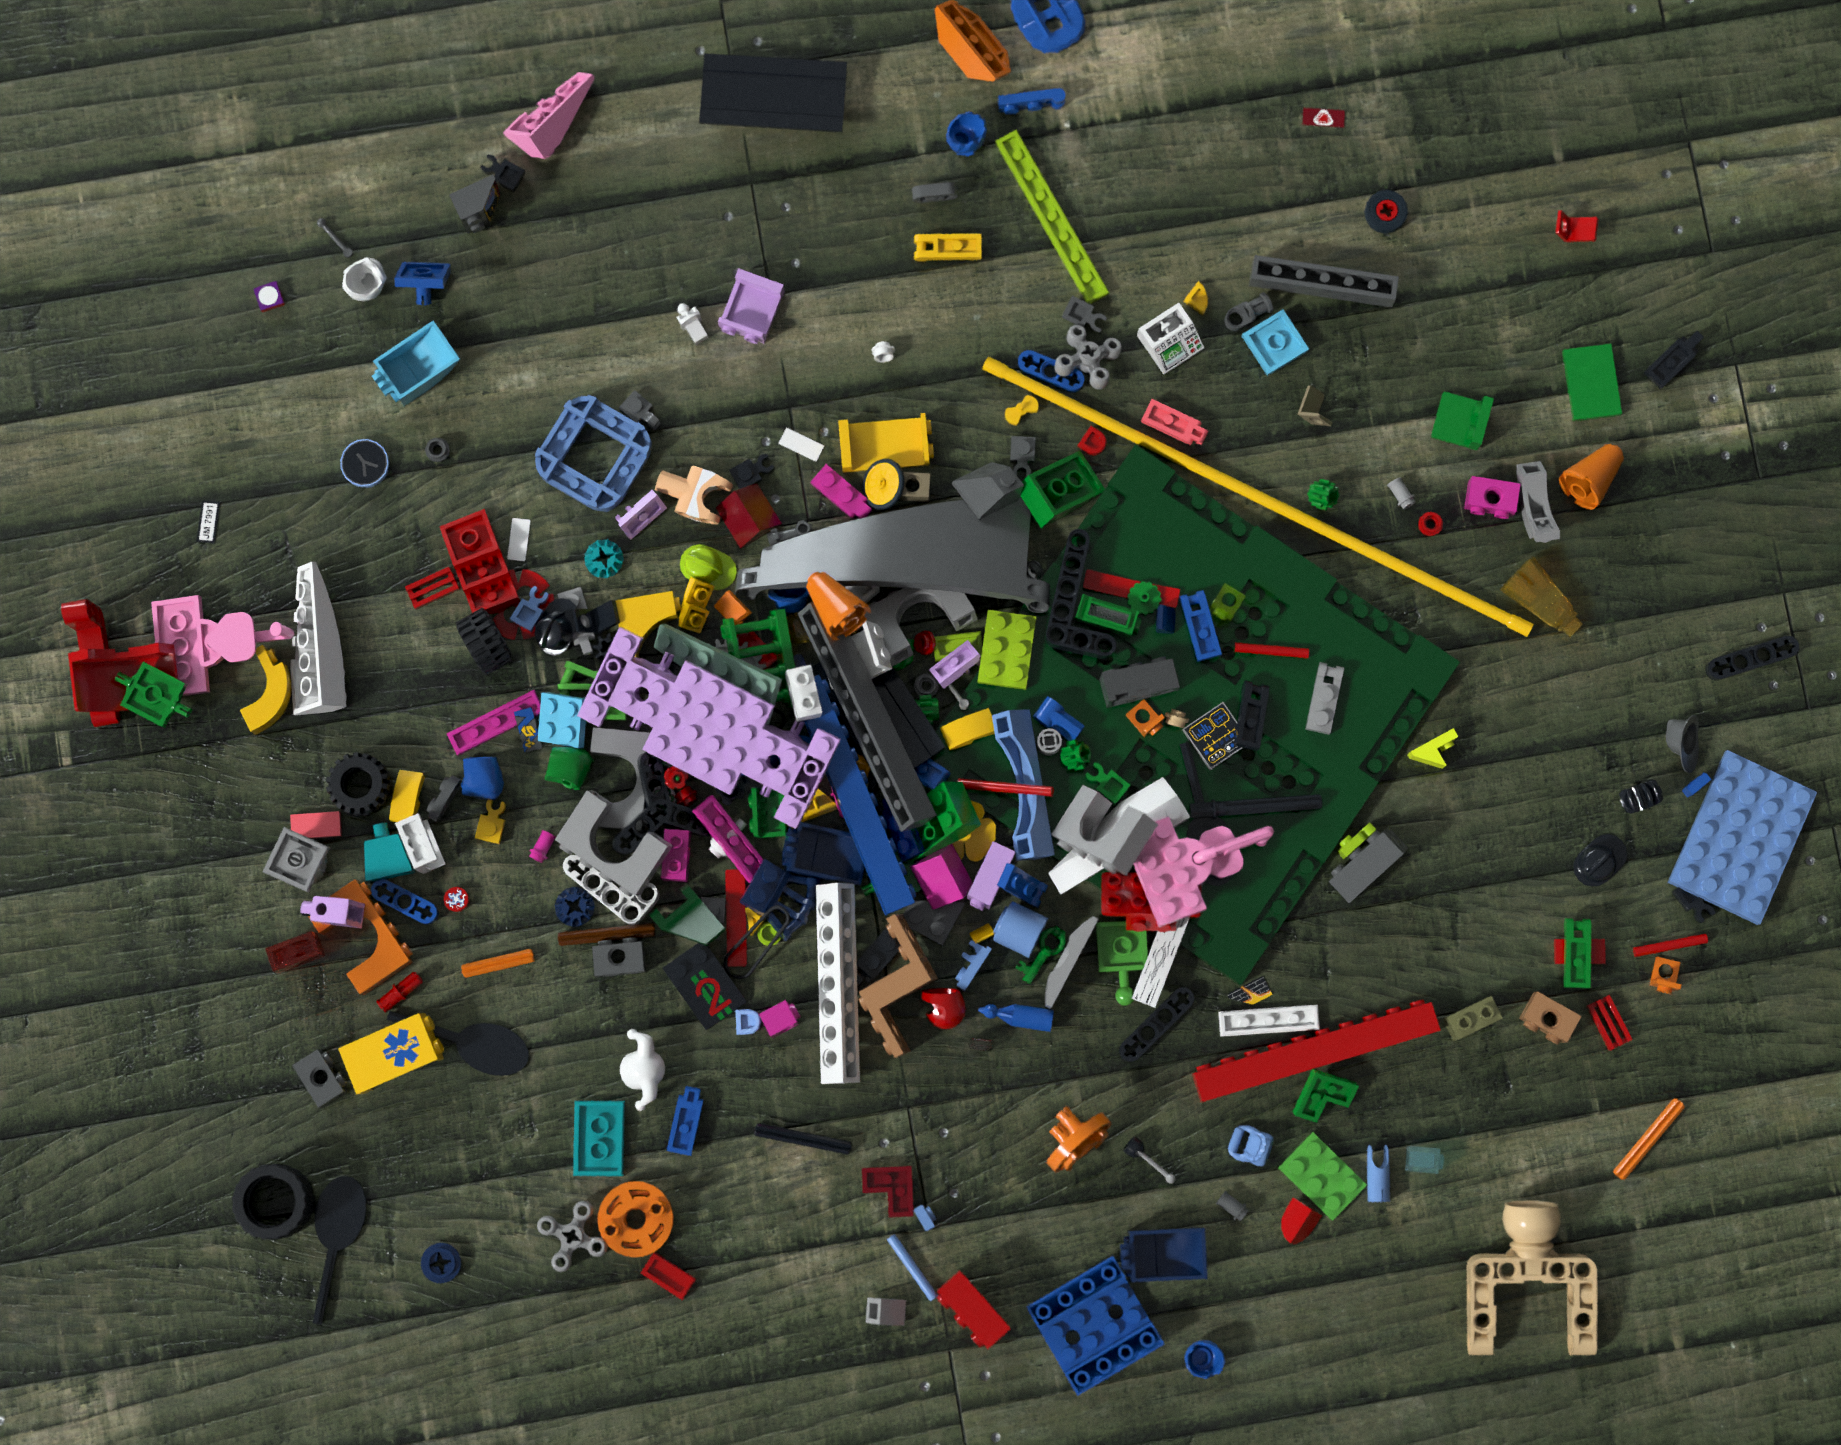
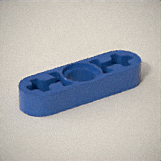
M1026 350L1019 355L1018 367L1021 372L1071 393L1082 389L1084 375L1078 369H1073L1072 373L1066 376L1072 378L1075 375L1077 376V381L1080 382L1070 386L1068 379L1063 378L1062 382H1059L1058 380L1061 376L1058 374L1053 378L1047 377L1044 374V369L1049 365L1055 366L1056 360L1031 350ZM1032 357L1033 363L1039 365L1040 361H1043L1040 373L1036 372L1037 367L1034 365H1030L1029 368L1025 367V362L1022 360Z
M379 879L373 883L371 892L376 900L423 924H432L437 920L439 913L433 903L388 880ZM387 884L386 889L395 894L392 904L389 903L392 899L385 894L379 897L380 892L377 890L379 886L384 887ZM402 895H409L412 900L410 907L402 909L398 905V900ZM417 900L421 901L418 904L419 907L427 909L428 906L431 907L430 912L433 913L431 918L426 917L425 920L422 919L423 914L416 910L414 915L411 914L417 905Z

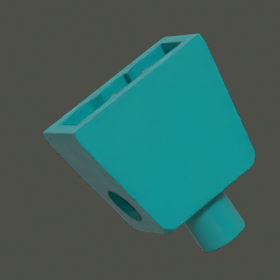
M388 823L373 825L375 839L364 841L366 881L373 883L379 879L386 880L416 873L399 834L390 835Z

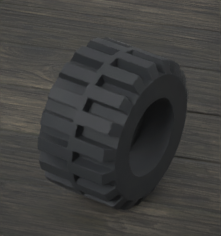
M480 608L456 622L457 630L464 644L484 674L489 675L513 661L508 645L485 609Z
M355 752L353 755L346 754L343 756L344 759L336 760L334 762L336 766L334 768L331 767L328 771L331 773L330 777L326 778V782L329 785L326 789L327 793L330 794L329 798L342 811L358 817L360 815L369 816L371 812L377 813L380 811L379 807L387 804L385 800L392 793L389 791L390 787H392L391 775L386 770L384 764L369 754H360L359 752ZM358 771H366L372 777L371 790L362 798H352L347 793L348 779Z

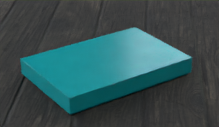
M575 1101L573 1176H624L625 1101Z

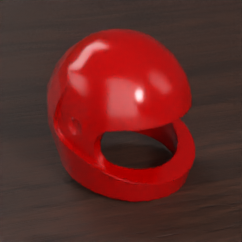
M931 988L922 991L921 998L931 1003L934 1007V1010L925 1013L933 1026L939 1029H952L962 1022L966 1013V1005L959 989Z

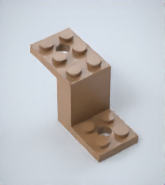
M894 914L887 918L889 924L886 927L891 937L898 939L901 945L898 949L904 960L909 959L910 963L859 991L861 995L859 1002L865 1011L869 1010L873 1017L871 1024L877 1033L881 1032L885 1039L883 1046L889 1055L893 1054L894 1058L903 1056L911 1050L887 1007L938 979L903 914Z

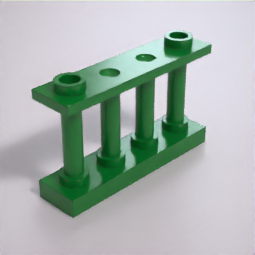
M785 609L769 611L770 616L765 620L737 625L734 624L733 618L722 619L721 634L723 639H726L728 654L739 659L770 653L777 655L778 665L775 668L764 669V671L782 679V689L778 692L776 702L782 701L786 707H792L785 673L786 670L794 669L795 664ZM770 629L773 632L774 640L770 644L743 649L738 647L737 634Z

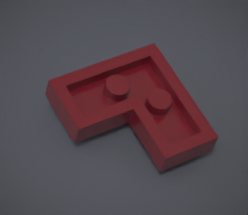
M912 1166L862 1168L863 1193L888 1192V1217L914 1216Z

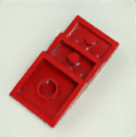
M485 509L440 526L452 564L457 572L472 613L480 608L491 613L520 601Z

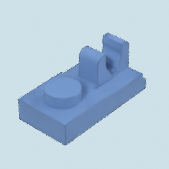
M974 941L969 942V945L974 947L977 954L968 955L965 952L962 953V958L971 964L967 969L962 967L955 979L959 981L956 987L964 992L966 991L991 952L990 947L987 946L985 948L978 943L975 944Z

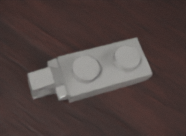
M581 587L557 594L559 599L564 598L572 601L578 609H588ZM581 615V623L585 627H589V619L585 615ZM575 631L572 638L574 645L580 644L584 656L593 654L594 651L590 641L596 639L594 635L596 633H577Z

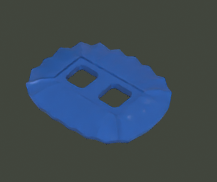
M1011 0V10L1019 30L1034 49H1038L1043 53H1058L1078 42L1081 35L1085 32V18L1077 0H1048L1051 7L1043 12H1038L1033 3L1036 0ZM1053 17H1058L1063 27L1050 32L1045 22Z

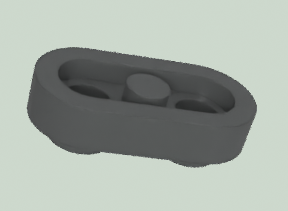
M454 775L450 778H444L439 787L441 792L438 798H433L427 807L429 812L428 818L435 822L441 820L461 786L462 780Z

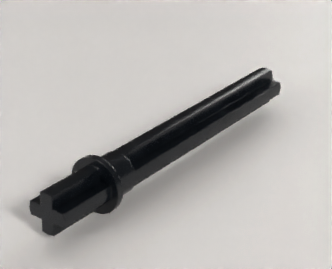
M1319 794L1217 802L1211 799V802L1190 803L1189 813L1190 818L1212 817V819H1216V816L1313 810L1322 808V797Z

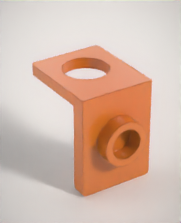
M730 590L714 605L725 619L733 618L735 625L742 624L752 614Z
M1144 699L1126 714V717L1144 737L1149 733L1153 736L1164 727L1161 724L1165 719L1164 715L1158 716ZM1144 709L1149 712L1150 719L1148 722L1139 723L1136 720L1135 714L1138 710Z
M1655 957L1650 986L1657 987L1658 992L1672 994V991L1681 990L1682 984L1676 983L1680 962ZM1663 964H1667L1672 968V975L1668 979L1662 978L1659 975V967Z

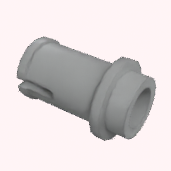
M1401 477L1396 478L1387 485L1398 500V507H1402L1405 510L1415 504V495H1411Z

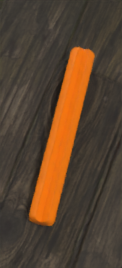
M1673 1099L1614 1169L1613 1172L1618 1178L1624 1180L1628 1177L1682 1112L1685 1105L1680 1100Z

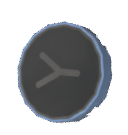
M369 439L357 440L349 444L343 451L340 460L341 470L345 478L353 485L366 488L373 487L381 483L387 476L389 457L385 449L377 442Z

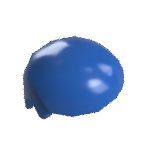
M1199 1340L1191 1344L1185 1352L1186 1367L1193 1376L1208 1379L1222 1372L1225 1364L1224 1353L1216 1343L1209 1340Z

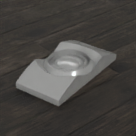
M1094 916L1084 922L1069 936L1065 950L1056 967L1049 974L1045 991L1046 1008H1052L1098 919Z

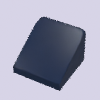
M1165 605L1158 606L1156 614L1157 633L1173 634L1175 632L1176 611L1173 608Z

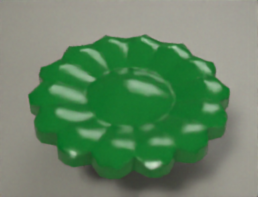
M1141 581L1140 584L1135 583L1127 595L1129 599L1128 604L1131 606V609L1139 610V614L1142 613L1144 615L1153 613L1161 602V593L1157 590L1158 587L1152 585L1151 582Z

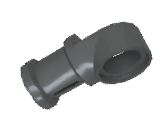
M1262 292L1260 297L1250 302L1245 301L1228 310L1224 318L1225 326L1231 331H1239L1245 325L1254 321L1255 317L1265 312H1272L1273 306L1268 295ZM1233 313L1239 314L1242 317V323L1240 325H1233L1229 320V316Z

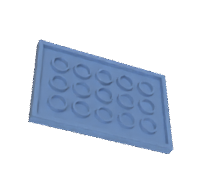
M1726 750L1667 883L1684 889V891L1697 897H1701L1756 925L1761 924L1817 792Z

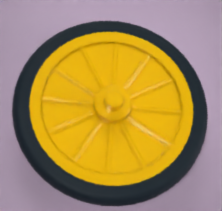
M881 459L874 462L866 471L862 491L863 495L867 498V503L871 507L879 510L888 509L900 499L904 490L905 478L899 464L891 459Z

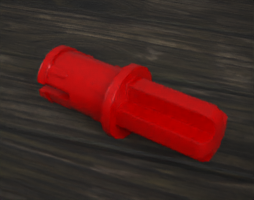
M412 972L397 985L393 984V988L376 1000L378 1006L387 1013L402 999L406 1000V996L422 984L423 980L418 973Z

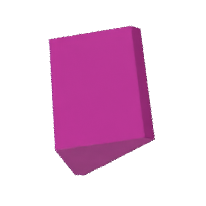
M953 844L926 856L910 866L932 910L964 898L973 884Z

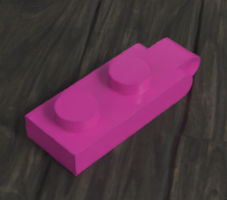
M827 464L810 482L852 519L854 516H857L859 519L865 518L872 511L866 504L867 498Z

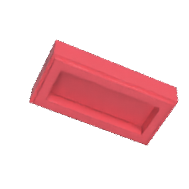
M340 811L290 815L291 830L310 839L342 837Z

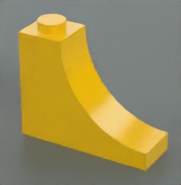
M673 591L615 600L620 620L619 627H623L643 638L635 655L637 658L646 638L660 624L678 619L677 612L681 610L680 598L675 597Z

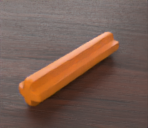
M531 949L463 964L461 966L462 974L468 978L534 962V953Z

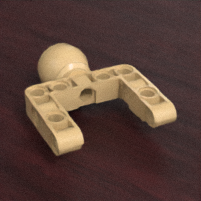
M1532 1200L1506 1202L1503 1211V1225L1507 1234L1513 1239L1510 1243L1511 1248L1505 1254H1476L1470 1257L1467 1262L1468 1354L1494 1355L1493 1336H1496L1494 1286H1496V1283L1542 1281L1543 1283H1567V1345L1569 1355H1596L1597 1268L1595 1263L1584 1254H1557L1552 1249L1554 1244L1550 1240L1555 1237L1560 1226L1558 1204ZM1558 1262L1562 1263L1561 1272L1552 1274V1266ZM1479 1263L1487 1264V1270L1483 1274H1476V1266ZM1505 1263L1512 1264V1270L1508 1274L1501 1273V1267ZM1580 1263H1587L1586 1272L1577 1274V1266ZM1486 1313L1487 1320L1485 1323L1476 1324L1477 1315ZM1587 1313L1586 1322L1577 1324L1578 1315Z

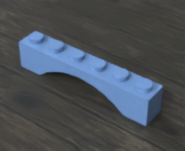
M1008 710L992 715L996 741L1010 761L1017 784L1043 786L1030 710ZM1018 794L1019 815L1012 836L1016 861L1037 860L1053 856L1054 849L1045 797L1041 795Z

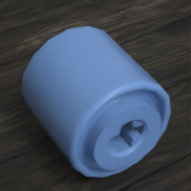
M1012 901L1008 907L1005 906L993 931L995 933L993 940L1030 958L1039 941L1040 934L1043 933L1048 918Z

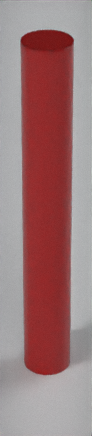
M1235 642V652L1298 658L1309 657L1308 648Z
M1705 933L1633 947V954L1635 957L1705 944L1708 943V937Z

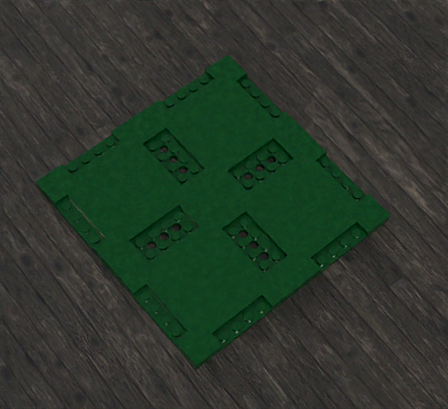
M1135 444L1109 481L1108 486L1078 527V529H1083L1088 533L1090 542L1070 626L1111 635L1116 641L1112 663L1103 665L1098 658L1054 649L1045 640L1065 546L1041 579V581H1045L1050 585L1049 609L1043 613H1035L1030 611L1024 604L1018 614L1036 616L1026 690L977 683L978 671L961 695L963 699L969 701V707L966 710H962L959 707V701H957L948 716L935 731L944 744L945 749L931 758V760L951 773L946 782L970 779L1017 783L1010 761L996 741L995 734L976 739L969 745L949 750L940 728L964 716L989 708L992 715L1008 710H1030L1042 785L1054 787L1053 796H1044L1051 834L1082 785L1096 791L1099 783L1090 782L1085 777L1086 773H1089L1091 776L1098 775V770L1093 767L1095 762L1103 767L1106 775L1112 770L1131 785L1130 787H1135L1138 791L1163 777L1177 794L1190 816L1189 804L1194 803L1180 748V744L1185 742L1190 744L1204 802H1211V799L1217 802L1321 795V809L1218 816L1232 831L1234 838L1267 826L1273 828L1274 834L1265 846L1260 847L1252 844L1239 849L1243 857V866L1239 872L1233 874L1227 883L1213 886L1203 882L1201 895L1207 909L1202 911L1201 916L1189 918L1179 945L1241 986L1460 661L1421 635L1417 636L1338 583L1336 578L1257 525L1256 527ZM1074 537L1071 540L1072 544L1076 547H1081L1085 544L1082 537ZM1070 560L1066 563L1067 568L1072 571L1080 567L1079 563L1075 560ZM1089 569L1131 580L1180 589L1179 596L1185 594L1191 596L1195 595L1197 591L1203 590L1220 649L1231 648L1235 654L1234 658L1225 660L1222 656L1197 662L1179 599L1176 608L1170 607L1176 611L1175 632L1173 634L1157 633V609L1147 615L1138 614V618L1142 619L1138 633L1133 632L1131 638L1075 621L1082 594L1131 609V606L1128 604V598L1083 588L1086 570ZM1065 583L1061 586V590L1065 594H1071L1074 592V587L1069 583ZM1199 604L1191 605L1192 612L1200 610ZM1094 605L1090 606L1088 613L1089 615L1125 626L1129 617L1128 615ZM1059 607L1055 610L1056 615L1060 618H1065L1069 615V611L1065 607ZM1251 608H1257L1261 611L1262 617L1259 620L1254 621L1249 618L1248 611ZM1237 628L1246 629L1248 638L1238 640L1235 637V630ZM1055 630L1050 633L1053 641H1061L1064 638L1061 631ZM1077 636L1074 638V643L1079 646V642L1086 638ZM1102 641L1098 644V648L1102 652H1109L1111 645L1106 641ZM1235 642L1308 648L1309 657L1298 658L1235 652ZM1159 657H1166V660L1173 659L1180 688L1175 692L1144 699L1158 716L1163 714L1165 717L1161 723L1164 726L1153 736L1149 733L1144 737L1126 717V714L1142 700L1107 708L1100 684L1101 674L1110 669H1120L1123 666L1135 663H1142V665L1152 663L1151 660ZM1320 662L1326 663L1329 667H1344L1330 735L1305 730ZM1325 676L1323 682L1332 684L1334 677ZM1248 680L1252 681L1254 685H1268L1269 695L1261 746L1258 751L1253 750L1255 757L1252 761L1242 759L1241 751L1243 749L1209 770L1182 731L1183 728L1165 723L1167 718L1165 713H1171V710L1175 709L1186 713L1185 717L1189 719V722L1185 723L1186 727L1222 702H1224L1238 722L1243 682ZM1251 695L1252 699L1258 700L1257 695ZM1046 697H1050L1058 702L1065 709V712L1085 726L1076 738L1077 742L1084 741V744L1091 751L1090 763H1085V769L1078 771L1074 769L1068 770V766L1062 763L1060 754L1062 748L1067 747L1066 742L1068 741L1062 736L1061 747L1055 755L1045 756L1038 750L1037 738L1040 732L1048 728L1036 721L1033 715ZM1141 709L1136 712L1135 718L1139 723H1146L1149 721L1150 715L1148 711ZM1263 763H1272L1275 767V772L1272 775L1264 774L1261 770ZM1142 767H1149L1153 772L1152 778L1149 780L1141 779L1139 770ZM1284 776L1293 777L1295 780L1294 788L1286 789L1282 785V778ZM966 789L970 800L980 803L986 813L1012 831H1015L1019 815L1018 793ZM1125 793L1115 805L1112 803L1103 819L1112 811L1113 808H1115L1121 801L1127 798L1125 796ZM1189 818L1174 828L1178 839L1186 838L1188 827L1194 818ZM1051 835L1054 855L1050 857L1060 862L1069 852L1057 845L1059 840ZM1132 865L1129 872L1137 873L1134 865ZM1104 869L1085 881L1101 891L1102 874L1109 871Z

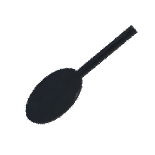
M1185 742L1180 744L1194 803H1203L1204 798L1190 744ZM1216 816V819H1212V817L1194 818L1188 827L1186 838L1199 841L1202 833L1219 826H1224L1228 829L1229 827L1218 816ZM1209 874L1204 882L1213 886H1220L1227 883L1233 875L1218 878Z
M389 1011L387 1015V1020L394 1023L409 1018L393 1011ZM478 1023L470 1025L460 1033L434 1025L433 1033L435 1036L456 1042L457 1050L462 1059L471 1067L483 1073L497 1076L511 1075L522 1070L528 1062L529 1051L525 1042L516 1033L503 1026L491 1023Z
M340 1176L332 1180L321 1193L316 1206V1233L320 1242L328 1248L312 1322L322 1325L337 1252L354 1242L363 1227L366 1216L364 1190L360 1183L350 1176Z

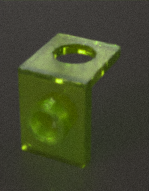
M1224 584L1210 609L1220 619L1226 620L1227 618L1231 621L1245 595ZM1226 593L1233 594L1236 597L1235 605L1228 607L1223 604V595Z

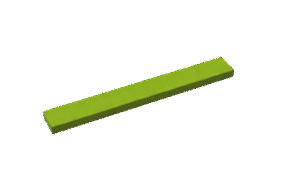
M1017 130L996 140L995 144L1085 302L1091 305L1109 295V291Z

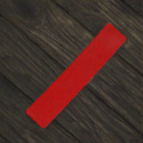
M1087 569L1083 588L1128 598L1127 595L1130 593V588L1134 587L1135 583L1140 584L1141 581ZM1156 585L1158 587L1157 590L1161 593L1159 605L1176 608L1180 589Z
M738 869L725 871L727 953L746 934V906L739 902L745 892V878ZM746 939L729 956L727 961L728 967L747 965Z

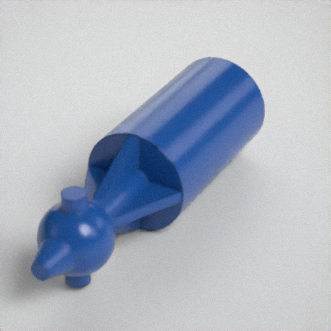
M988 1004L985 1007H980L978 1012L984 1014L988 1019H993L997 1016L1014 1027L1050 1032L1054 1010L1018 1004L998 1009L995 1005Z

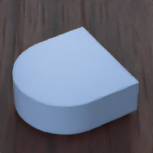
M751 1009L735 1010L737 1035L753 1034L759 1030L761 1018L756 1011Z

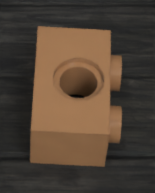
M1537 991L1532 994L1519 1019L1524 1021L1523 1026L1534 1032H1537V1030L1544 1032L1547 1040L1558 1045L1559 1042H1568L1581 1016ZM1546 1013H1551L1554 1016L1555 1021L1551 1027L1547 1026L1543 1021Z

